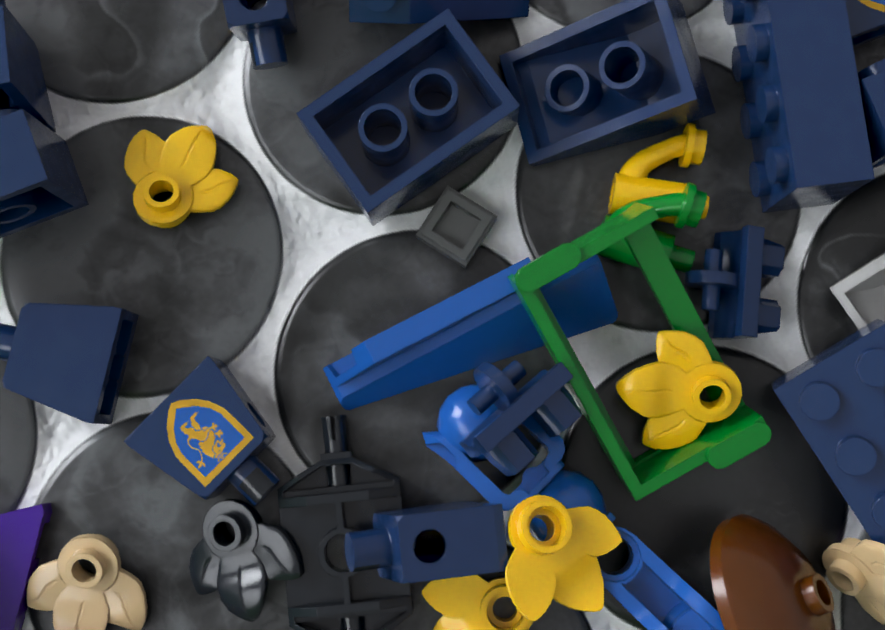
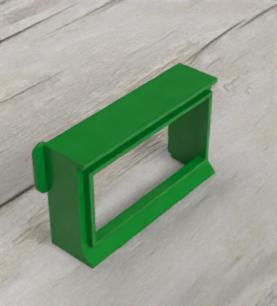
M636 202L618 216L570 243L559 245L519 268L516 274H511L507 277L555 364L562 362L573 375V378L566 383L621 483L634 500L638 501L707 461L716 469L726 468L765 446L770 441L772 433L763 416L745 405L743 399H741L738 408L731 416L718 422L707 423L698 438L692 443L668 450L652 448L640 456L632 458L544 298L540 287L576 268L580 263L620 240L625 239L672 330L685 331L697 336L704 342L712 361L723 363L651 225L652 222L659 219L654 207ZM712 385L704 388L710 402L717 400L722 393V389L718 386Z

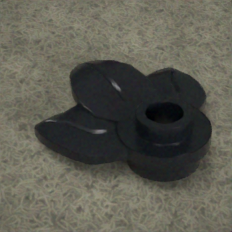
M226 499L216 503L207 511L203 521L204 538L193 549L190 557L189 570L194 588L199 595L218 590L220 599L228 611L241 619L254 622L262 612L268 589V580L287 581L298 579L303 575L298 551L284 529L273 524L263 523L257 509L249 503L239 499ZM225 522L233 526L235 530L234 540L228 535Z

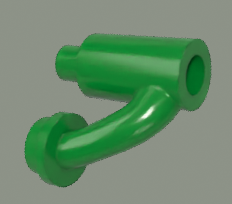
M688 182L683 193H671L632 201L617 209L611 216L606 214L602 224L623 213L636 202L654 207L659 218L675 216L674 227L682 229L686 225L696 228L706 204L707 192L697 190L696 184ZM654 229L674 269L684 273L690 271L694 262L695 251L674 245L675 235ZM625 239L597 254L604 258L640 268Z

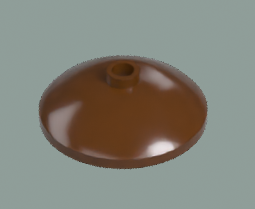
M747 514L731 517L722 521L717 526L710 546V575L714 598L725 630H835L833 617L834 599L829 585L815 571L806 556L782 533L769 523Z

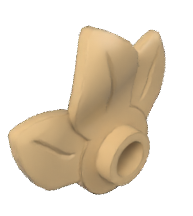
M82 534L72 538L62 548L58 559L41 564L28 580L26 589L27 606L41 611L53 610V626L55 630H105L108 623L130 630H141L146 622L148 606L143 584L132 573L121 568L118 548L113 541L103 535ZM85 559L92 562L96 568V574L83 569L79 560Z
M845 538L841 543L829 545L822 554V562L826 569L828 580L842 593L855 596L867 613L885 625V544L868 539L861 541L856 538Z

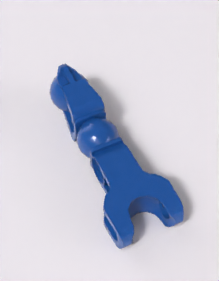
M477 384L459 387L449 394L439 408L437 419L438 431L422 432L425 444L429 449L451 464L489 503L502 504L503 511L513 509L519 502L528 497L546 495L561 502L566 509L589 506L605 514L611 522L616 518L611 512L606 511L603 494L593 480L581 472L561 470L565 466L561 461L565 452L564 440L560 435L550 438L532 415L520 425L547 450L548 455L538 466L529 467L524 471L521 484L511 494H505L473 463L486 461L487 458L484 455L471 458L459 444L461 440L498 409L493 404L480 416L471 410L467 400L480 390ZM533 518L530 522V528L539 540L544 541L547 536V526L541 519ZM615 526L628 547V561L618 571L608 572L601 569L604 587L647 630H725L719 612L707 600L677 575L637 536L625 528Z

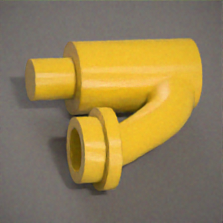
M687 123L683 134L648 146L629 158L621 167L619 173L614 174L609 196L608 214H613L620 207L635 200L671 193H683L687 183L648 178V174L658 166L674 158H678L679 167L688 168L690 164L700 166L706 150L707 130L696 129V124ZM707 196L701 219H705L707 216L709 196ZM675 216L659 218L656 221L674 224Z

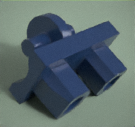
M746 225L741 230L715 233L714 249L705 250L704 270H691L685 274V286L702 289L701 310L709 311L708 334L711 339L757 338L759 333L777 332L780 328L781 307L778 305L777 300L760 298L761 278L778 277L783 270L785 247L764 239V227Z
M516 360L512 361L502 371L489 362H483L473 371L474 379L480 390L467 400L468 406L478 416L493 404L498 409L459 442L471 458L484 455L504 475H516L539 453L518 428L521 423L532 415L551 438L558 436L582 416V412L573 397L564 387L573 378V375L562 362L557 363L549 371L541 370L518 391L514 385L525 377L527 373L524 367Z

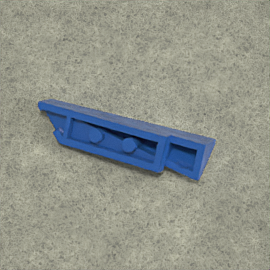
M597 254L580 263L576 268L540 287L566 338L612 324L618 318L611 290ZM527 257L363 341L351 349V354L325 366L323 370L341 406L346 410H351L475 369L483 362L494 363L545 346L507 277L511 274H516L519 268L530 263V258Z

